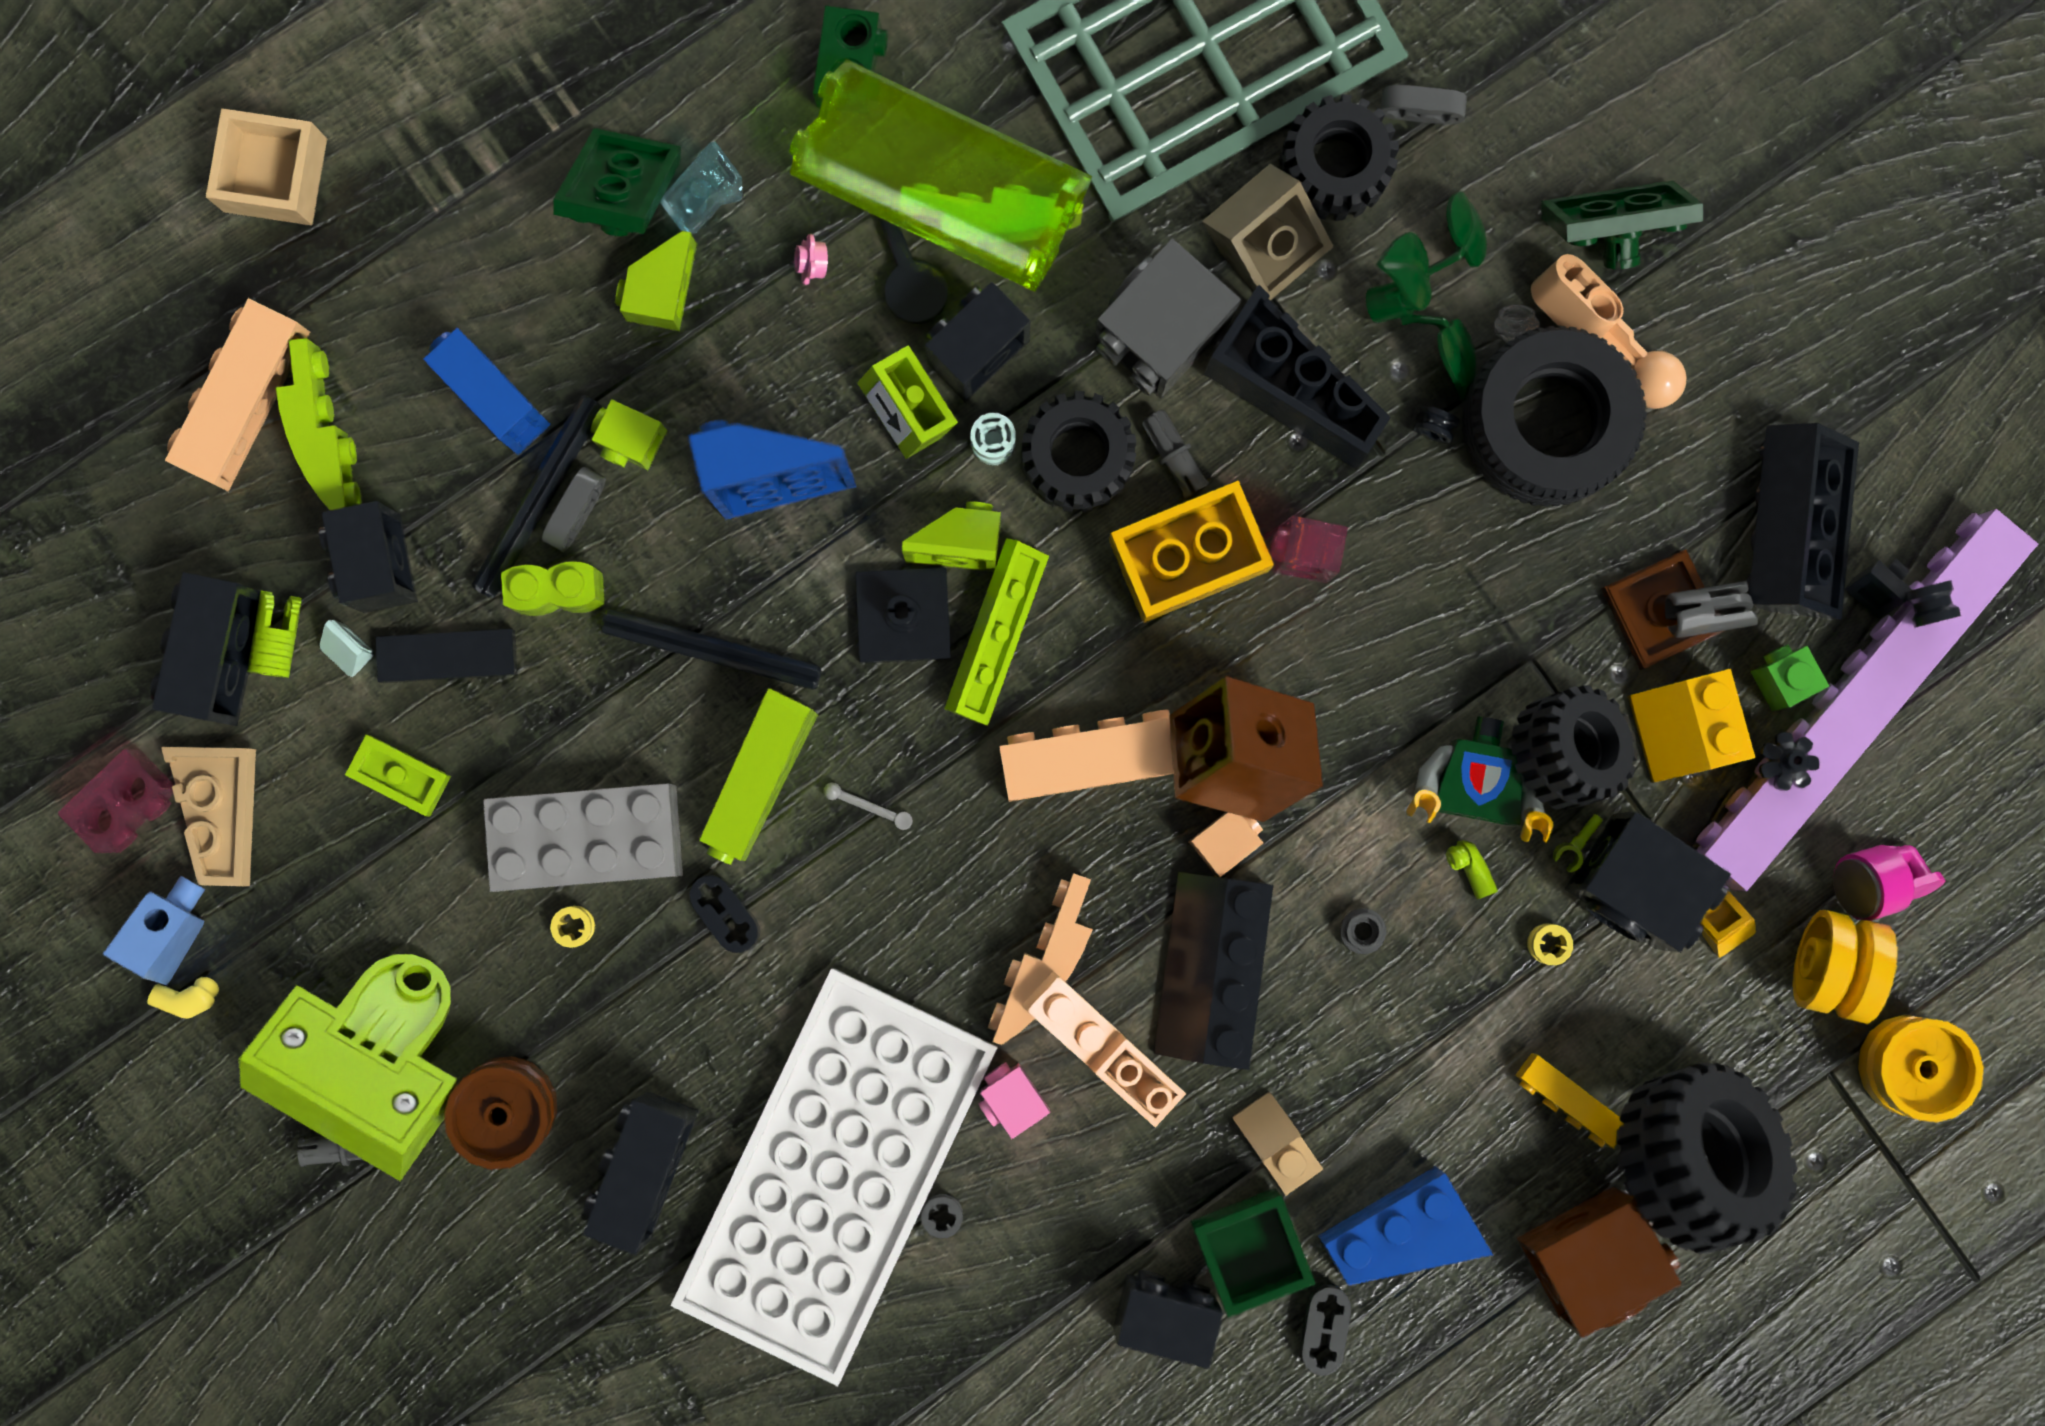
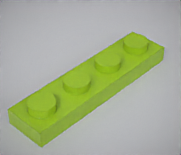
M1006 538L946 702L945 710L988 726L1046 567L1048 555L1018 540Z

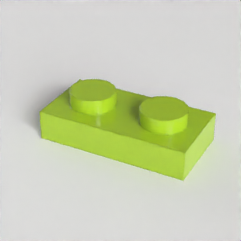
M367 734L345 773V776L427 817H430L451 778L450 775Z

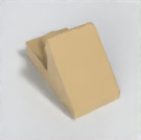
M1267 1092L1232 1117L1285 1195H1288L1324 1170L1302 1139L1298 1129L1270 1092Z

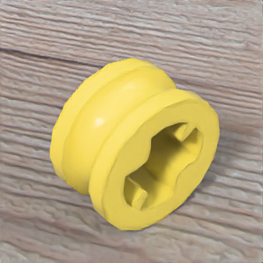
M573 905L562 908L555 913L551 920L550 929L552 937L563 947L573 948L581 946L589 941L594 934V917L589 910L582 906ZM568 914H570L573 920L579 918L583 920L584 928L578 930L582 933L578 939L572 933L564 935L561 925L567 924V921L563 919Z
M1543 923L1536 926L1530 932L1527 947L1530 955L1536 961L1547 965H1559L1571 956L1573 939L1564 927ZM1546 933L1552 937L1559 936L1561 940V945H1555L1560 948L1556 955L1541 951L1540 944H1545L1541 939Z

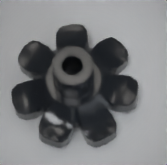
M1790 732L1776 734V745L1764 743L1760 754L1768 759L1769 762L1761 764L1758 768L1762 778L1769 779L1776 776L1774 787L1780 791H1788L1792 783L1799 789L1805 788L1811 783V778L1807 771L1819 769L1820 762L1817 756L1807 754L1813 747L1810 739L1801 737L1794 743L1792 734Z

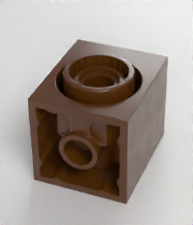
M1225 676L1169 715L1175 798L1265 822L1323 786L1315 708L1312 702Z
M1615 1187L1605 1190L1517 1238L1560 1321L1581 1338L1599 1329L1608 1328L1630 1319L1642 1311L1650 1301L1682 1285L1675 1270L1680 1268V1263L1671 1247L1666 1242L1660 1244L1651 1228L1653 1223L1649 1219H1643L1635 1208L1638 1203L1634 1196L1628 1195Z

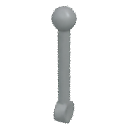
M834 782L828 783L824 787V796L829 800H836L837 798L895 822L896 827L901 830H906L912 825V817L907 812H900L898 814L842 791L841 787Z

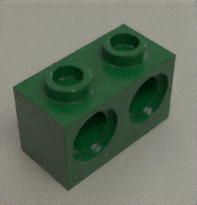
M825 6L813 90L817 108L870 115L871 101H879L882 73H876L878 56L885 57L888 30L881 29L878 12ZM851 33H861L867 37L859 46H849L844 43V39ZM846 76H855L861 80L860 84L852 90H843L837 86L839 81Z

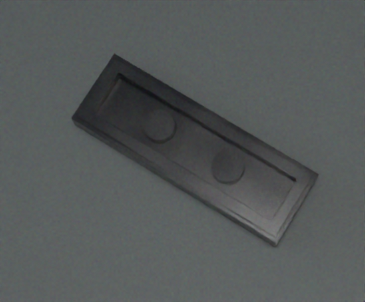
M513 629L376 637L377 681L379 683L517 675L516 636Z

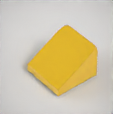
M1729 890L1721 904L1714 910L1709 908L1700 922L1704 927L1702 931L1703 937L1719 958L1756 933L1755 919Z

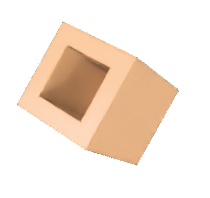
M1225 812L1188 842L1216 877H1221L1263 844L1262 840L1258 837V834L1263 829L1254 819Z

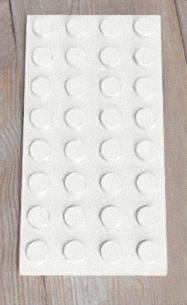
M831 968L671 1306L838 1386L998 1046L837 969Z

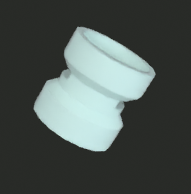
M988 413L980 416L974 422L971 429V447L974 455L981 462L988 465H999L1006 462L1012 456L1016 443V431L1013 423L1006 416L999 413Z

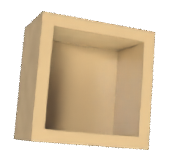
M221 108L206 198L225 213L312 225L327 138L310 121Z

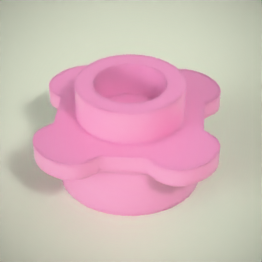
M808 234L807 240H803L802 244L797 245L795 248V272L801 273L803 285H808L809 279H823L827 271V246L825 242H815L814 235Z

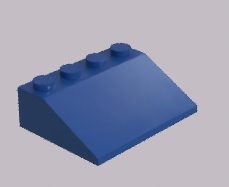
M715 421L699 427L700 433L689 436L702 491L725 520L857 487L844 451L840 446L738 424L728 426L727 421Z

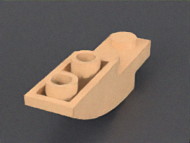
M1072 873L1070 881L1061 879L1052 905L1060 907L1054 925L1045 922L1036 947L1044 951L1042 959L1024 953L1021 962L1012 959L1003 984L1011 988L1006 1005L996 1003L988 1025V1029L996 1031L993 1042L1000 1045L1004 1044L1035 1019L1026 1011L1022 1004L1052 971L1065 982L1070 977L1083 954L1092 932L1091 928L1076 923L1091 879Z
M1054 971L1022 1004L1027 1012L1089 1066L1098 1077L1154 1127L1186 1095L1173 1080Z

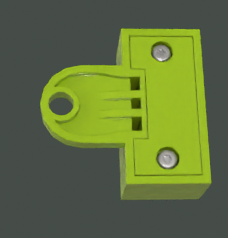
M414 954L391 955L376 961L367 969L337 1008L296 985L239 1058L240 1087L401 1181L445 1119L444 1112L450 1094L457 1084L456 1078L420 1058L442 1028L450 1010V985L444 972L430 960ZM412 973H420L428 978L430 984L422 990H411L404 984L403 980Z

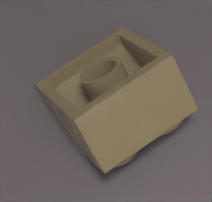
M1272 164L1264 168L1202 221L1220 254L1253 291H1255L1259 284L1270 295V300L1334 247L1301 182Z

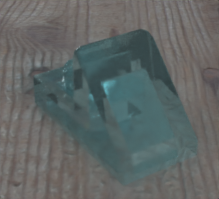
M715 141L710 142L663 195L660 203L681 231L696 234L721 205L738 202L743 198L742 176Z

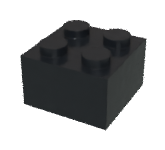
M993 282L983 290L977 286L970 291L959 305L962 310L951 321L947 318L940 320L926 336L929 340L925 344L928 365L965 403L1030 342L1031 321Z
M378 501L322 512L324 526L319 527V538L326 554L330 553L333 571L328 572V584L332 596L335 599L339 598L340 604L363 613H369L418 602L402 519L399 513Z
M1139 1270L1138 1276L1126 1273L1113 1326L1117 1346L1210 1369L1223 1317V1311L1216 1296L1210 1295L1211 1289L1189 1281H1184L1183 1287L1166 1284L1165 1276L1147 1270Z

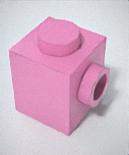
M1005 1062L983 1077L987 1085L981 1088L984 1100L978 1104L992 1126L994 1127L1001 1123L1011 1139L1050 1114V1108L1019 1063L1010 1068Z

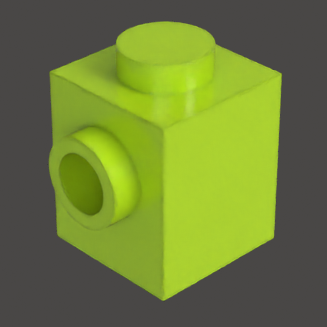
M611 399L607 409L602 407L598 411L591 426V432L594 433L592 441L602 449L600 457L623 468L628 461L647 471L667 432V429L661 422Z

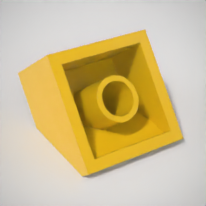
M1731 669L1628 695L1652 783L1755 758Z

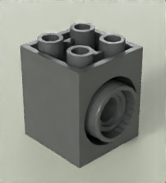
M1171 238L1154 258L1147 257L1138 264L1114 292L1109 300L1108 309L1097 321L1095 341L1099 344L1096 349L1112 365L1116 366L1120 362L1132 373L1130 380L1139 390L1148 396L1154 392L1162 399L1232 322L1241 299Z

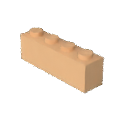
M249 298L244 307H240L234 313L229 326L231 332L223 348H218L211 357L209 363L210 373L203 387L198 388L191 396L188 404L189 414L182 428L176 429L171 435L167 445L169 453L165 461L228 492L277 398L275 387L283 386L292 369L289 340L304 339L310 333L298 322Z
M1169 710L1142 714L1143 722L1125 725L1124 717L1097 721L1098 730L1081 733L1079 725L1052 729L1053 737L1035 740L1034 732L1008 736V745L1000 746L1008 801L1172 775L1173 761Z

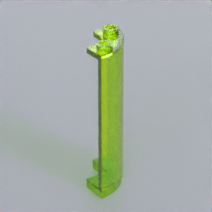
M848 59L834 73L828 71L818 91V97L823 99L818 117L806 130L799 129L791 142L789 154L793 155L794 158L789 174L1035 292L1058 255L1059 245L1067 229L1070 230L1093 176Z

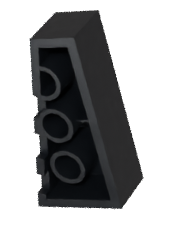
M1258 284L1212 355L1204 375L1357 470L1391 417L1349 375L1345 376L1330 361L1331 356L1320 345L1316 347L1298 329L1299 324L1287 312L1283 314L1269 299L1270 295Z

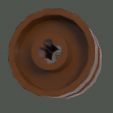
M514 1056L492 1058L475 1067L451 1092L444 1112L446 1134L455 1151L471 1164L487 1169L511 1168L529 1159L551 1132L558 1112L556 1091L547 1074L532 1062ZM498 1107L503 1108L507 1113L503 1118L495 1111Z

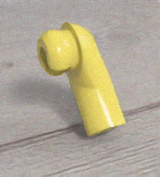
M208 977L196 979L194 986H190L181 992L161 984H156L149 994L147 1003L177 1017L188 1019L212 1007L215 1003L214 997L219 993V987L213 979Z

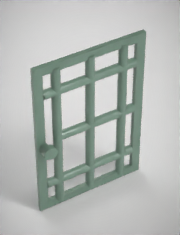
M1040 0L1002 21V26L1107 210L1109 219L1113 222L1293 123L1297 115L1300 114L1302 116L1305 107L1312 102L1319 106L1323 97L1332 95L1333 99H1336L1408 58V52L1403 48L1377 0H1354L1364 21L1336 37L1315 0H1258L1209 28L1193 0H1172L1193 37L1116 80L1091 35L1153 0H1115L1081 19L1074 7V4L1081 0ZM1295 1L1319 46L1242 88L1218 43ZM1058 14L1065 29L1035 45L1027 30ZM1374 36L1382 51L1352 67L1344 52ZM1075 44L1099 89L1069 105L1045 60ZM1202 53L1224 91L1226 98L1149 140L1124 95ZM1330 63L1336 77L1266 116L1259 118L1252 103L1322 64ZM1109 104L1134 149L1103 165L1081 127L1079 120ZM1236 113L1244 128L1166 170L1159 155ZM1143 165L1151 180L1120 196L1112 181Z

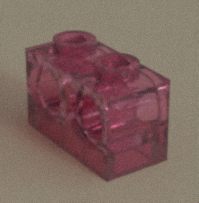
M1293 516L1285 527H1279L1278 533H1274L1270 549L1271 559L1276 561L1274 573L1328 583L1340 572L1348 527Z
M124 749L57 814L94 853H119L135 841L138 836L135 831L147 819L149 821L155 820L170 807L171 802L168 799L173 795L172 786L174 784L142 751ZM141 777L145 783V792L139 800H136L132 795L131 787L135 779ZM107 809L112 821L109 829L103 832L99 828L98 817L103 810Z

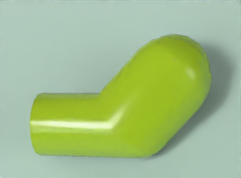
M1461 840L1457 842V846L1448 848L1446 851L1448 864L1454 870L1464 869L1476 900L1498 892L1488 865L1474 843Z

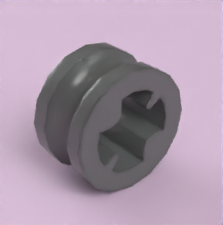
M937 1194L930 1197L925 1203L921 1214L923 1227L931 1236L936 1238H948L954 1235L960 1229L963 1221V1209L959 1201L948 1194ZM937 1204L948 1205V1213L956 1217L953 1223L947 1221L946 1228L936 1227V1219L929 1217V1212L932 1208L935 1211L938 1210Z

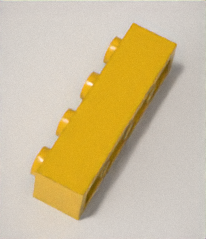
M1531 1053L1515 1075L1521 1080L1519 1086L1531 1095H1534L1535 1092L1545 1098L1542 1103L1555 1113L1560 1109L1567 1115L1565 1121L1577 1130H1580L1581 1127L1585 1128L1591 1133L1588 1138L1601 1148L1605 1144L1614 1148L1617 1145V1130L1620 1126H1623V1123L1619 1121L1620 1117L1539 1055Z

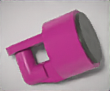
M1878 845L1845 855L1837 862L1833 874L1834 891L1839 903L1849 915L1859 921H1873L1901 912L1910 905L1912 900L1935 891L1946 881L1941 872H1931L1917 849L1911 845L1901 847Z

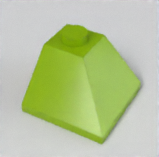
M966 502L965 508L955 507L903 541L902 553L906 563L994 572L997 562L1001 512L992 511L993 505L982 502Z

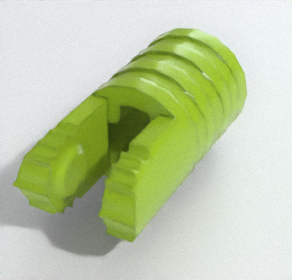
M261 590L247 672L289 678L302 598L290 596L284 607L282 628L275 629L270 628L274 609V596L272 592Z

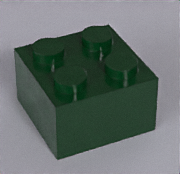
M1276 1188L1190 1221L1222 1307L1228 1318L1316 1284L1283 1197Z

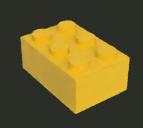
M1239 481L1111 532L1109 537L1110 545L1143 623L1267 573L1274 566Z

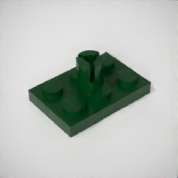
M594 128L553 199L554 215L571 218L579 223L590 222L599 224L601 230L611 236H627L629 232L644 234L681 162V146Z
M1673 180L1541 201L1542 219L1567 243L1569 242L1574 246H1587L1595 244L1597 238L1603 237V265L1610 269H1616L1617 261H1621V269L1633 268L1641 263L1639 237L1642 235V231L1659 228V230L1665 232H1676L1686 229L1689 223L1703 221V203Z

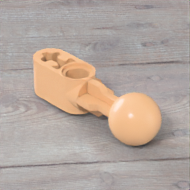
M1570 254L1562 255L1532 283L1531 294L1535 303L1558 326H1565L1566 328L1576 327L1577 330L1584 329L1589 334H1597L1600 339L1603 337L1608 341L1607 344H1613L1617 347L1616 350L1618 352L1621 351L1623 353V358L1632 364V370L1635 369L1637 373L1636 378L1640 379L1642 384L1640 387L1644 390L1645 395L1643 400L1646 401L1647 408H1664L1680 398L1687 380L1686 371L1681 361L1676 356L1665 351L1647 352L1634 339V331L1621 319L1623 315L1621 300L1580 258Z

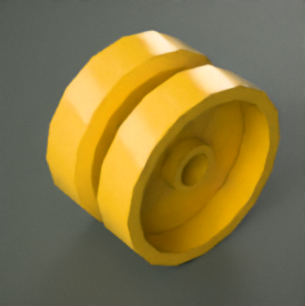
M1819 910L1811 918L1803 933L1795 959L1792 985L1794 1000L1797 1006L1827 1014L1835 1009L1838 1017L1866 1024L1877 1018L1890 993L1897 964V941L1891 926L1868 920H1860L1854 924L1848 915L1828 910Z
M1909 1015L1886 1019L1869 1032L1860 1048L1858 1070L1864 1089L1876 1104L1898 1115L1930 1122L1952 1119L1973 1104L1982 1087L1984 1067L1978 1047L1965 1031L1948 1021Z

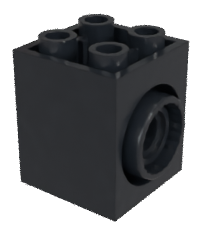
M1637 811L1613 813L1583 859L1581 867L1568 882L1565 890L1586 903L1585 909L1593 917L1619 934L1640 943L1644 941L1656 950L1681 953L1684 947L1690 949L1699 939L1704 928L1700 922L1709 908L1711 910L1716 909L1724 900L1729 889L1725 883L1731 876V873Z

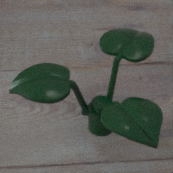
M1456 192L1451 195L1446 211L1448 228L1453 241L1457 245L1454 253L1429 266L1426 249L1418 235L1413 232L1400 235L1388 246L1376 264L1394 282L1369 288L1366 293V306L1371 319L1377 324L1400 318L1403 325L1418 323L1437 326L1440 329L1437 334V342L1442 361L1458 392L1459 401H1463L1473 382L1476 371L1475 347L1468 330L1459 319H1453L1448 323L1447 319L1443 317L1415 315L1413 313L1414 310L1426 309L1431 301L1430 275L1459 261L1463 257H1465L1471 268L1480 266L1485 259L1487 238L1482 220L1465 193Z

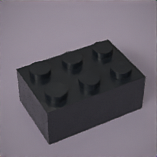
M183 572L181 582L175 585L171 596V606L174 609L171 627L165 630L161 640V653L164 655L161 671L155 675L151 684L150 696L154 700L152 710L233 726L238 725L249 676L247 668L260 591L234 582Z
M646 1092L635 1100L632 1099L629 1105L624 1104L615 1125V1131L621 1132L618 1143H615L613 1149H607L598 1170V1175L604 1177V1180L596 1193L589 1195L581 1215V1220L587 1222L583 1236L633 1255H637L645 1247L653 1235L699 1110L651 1092Z

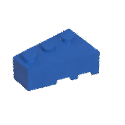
M1436 1166L1318 1235L1336 1269L1348 1286L1493 1255L1447 1175Z

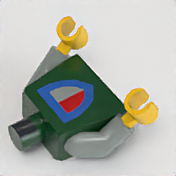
M1477 716L1473 741L1463 739L1452 740L1449 745L1439 747L1419 768L1414 798L1406 809L1408 816L1412 817L1417 807H1422L1428 813L1427 823L1432 822L1437 812L1507 826H1519L1522 818L1524 825L1520 837L1524 842H1529L1532 829L1539 830L1543 834V841L1547 842L1553 829L1552 819L1545 814L1543 803L1535 798L1534 790L1528 791L1523 784L1525 778L1522 773L1518 774L1515 764H1518L1517 757L1512 755V749L1499 747L1504 721L1489 717Z

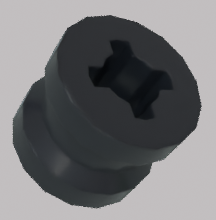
M1951 580L1904 592L1907 602L1913 604L1915 615L1912 618L1914 628L1961 616L1959 607L1954 605L1951 599V593L1954 590Z

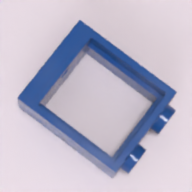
M458 328L452 333L445 332L432 342L429 347L430 353L423 360L494 435L517 455L551 425Z

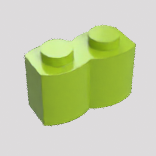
M564 562L548 570L535 565H519L501 573L503 605L523 615L541 616L552 613L559 608L574 613H585L605 605L603 573L583 562Z

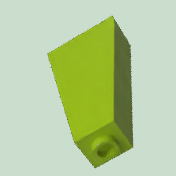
M768 688L699 840L709 845L706 852L708 855L729 865L732 864L734 858L746 861L818 716L812 709Z

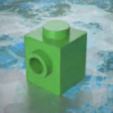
M1789 644L1783 645L1764 655L1763 658L1766 663L1750 671L1771 711L1790 708L1829 687L1808 646L1791 650Z

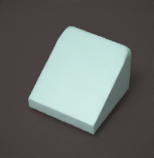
M328 620L324 625L320 649L348 676H355L374 656V651L344 623Z

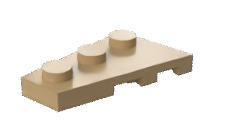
M161 747L166 763H170L175 785L172 786L175 801L181 804L187 826L184 835L198 885L250 886L256 749Z

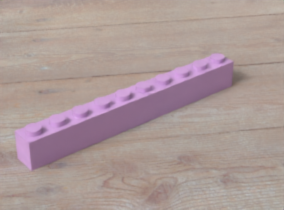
M1993 509L1980 515L1973 513L1967 517L1956 530V534L1960 537L1951 548L1944 547L1928 563L1927 567L1931 570L1921 583L1915 581L1909 586L1914 590L1951 580L1954 588L1951 593V599L1953 604L1959 607L1961 616L1914 628L1912 618L1915 615L1913 604L1906 601L1892 617L1887 615L1876 624L1870 632L1873 640L1864 651L1858 649L1844 662L1841 667L1844 675L1835 685L1830 683L1829 687L1817 694L1812 701L1816 708L1807 719H1798L1786 731L1792 734L1794 743L1801 737H1807L1813 743L1812 749L1807 754L1817 756L1820 765L1819 769L1815 771H1807L1811 778V783L1807 787L1800 789L1792 783L1788 791L1777 790L1774 787L1776 776L1765 779L1759 773V766L1769 762L1768 759L1764 758L1754 771L1758 776L1748 789L1742 787L1737 790L1726 803L1725 807L1729 810L1718 824L1714 821L1700 833L1696 839L1700 846L1696 851L1731 873L1725 884L1733 891L1749 890L2037 547L2038 543L1998 509Z

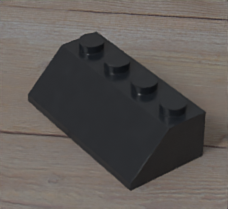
M1819 423L1766 425L1765 440L1760 448V458L1763 463L1761 483L1757 487L1755 495L1758 507L1757 522L1751 536V547L1753 550L1752 571L1747 578L1749 587L1747 594L1751 596L1754 607L1769 612L1842 620L1859 451L1858 441Z
M1178 872L1154 1054L1202 1064L1250 1070L1274 885Z

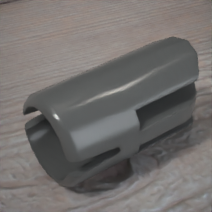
M1747 581L1669 594L1665 601V617L1667 620L1677 619V625L1668 627L1671 634L1676 638H1683L1757 625L1756 613L1749 611L1753 608L1752 598L1749 594H1745L1749 588Z

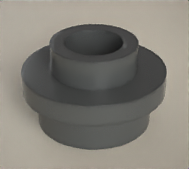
M1359 908L1349 912L1343 918L1340 925V937L1343 944L1352 952L1369 954L1379 949L1386 937V926L1378 913L1370 909ZM1361 922H1365L1370 927V934L1364 940L1358 939L1354 933L1356 925Z

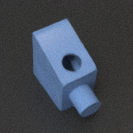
M180 876L166 898L149 892L103 955L145 979L168 986L203 927L204 920L192 914L191 911L205 889Z

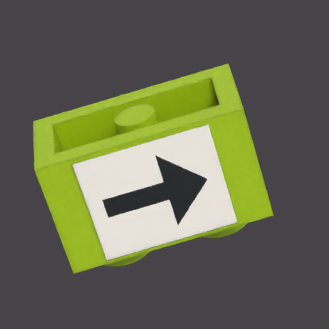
M909 345L872 365L857 383L905 459L940 440L958 423Z

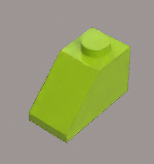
M681 231L628 267L626 280L620 279L618 282L615 298L616 306H620V312L627 321L680 331L697 246L691 232Z

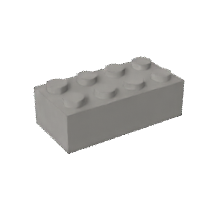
M657 784L483 799L490 892L683 876L676 785Z

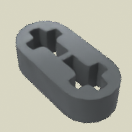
M1390 85L1382 89L1381 110L1386 114L1385 117L1445 125L1458 124L1465 121L1467 95L1462 92L1411 85Z
M583 467L578 471L545 527L542 535L543 542L561 552H565L572 545L603 491L606 482L605 477L587 467Z
M1321 1284L1310 1292L1300 1342V1356L1305 1366L1312 1373L1320 1376L1330 1375L1341 1366L1344 1359L1351 1316V1303L1348 1296L1341 1288L1333 1284ZM1333 1294L1334 1300L1337 1304L1341 1305L1340 1311L1335 1310L1331 1312L1329 1326L1323 1325L1324 1313L1317 1307L1318 1302H1326L1328 1295ZM1325 1333L1327 1334V1347L1334 1353L1332 1357H1324L1323 1364H1317L1315 1356L1309 1352L1311 1348H1318L1320 1346L1321 1335Z

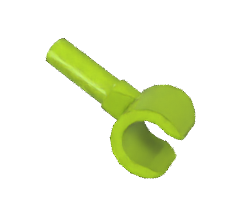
M1593 814L1570 843H1561L1555 847L1553 851L1554 861H1557L1564 851L1573 850L1575 852V859L1568 866L1567 871H1577L1583 863L1581 850L1602 823V818Z

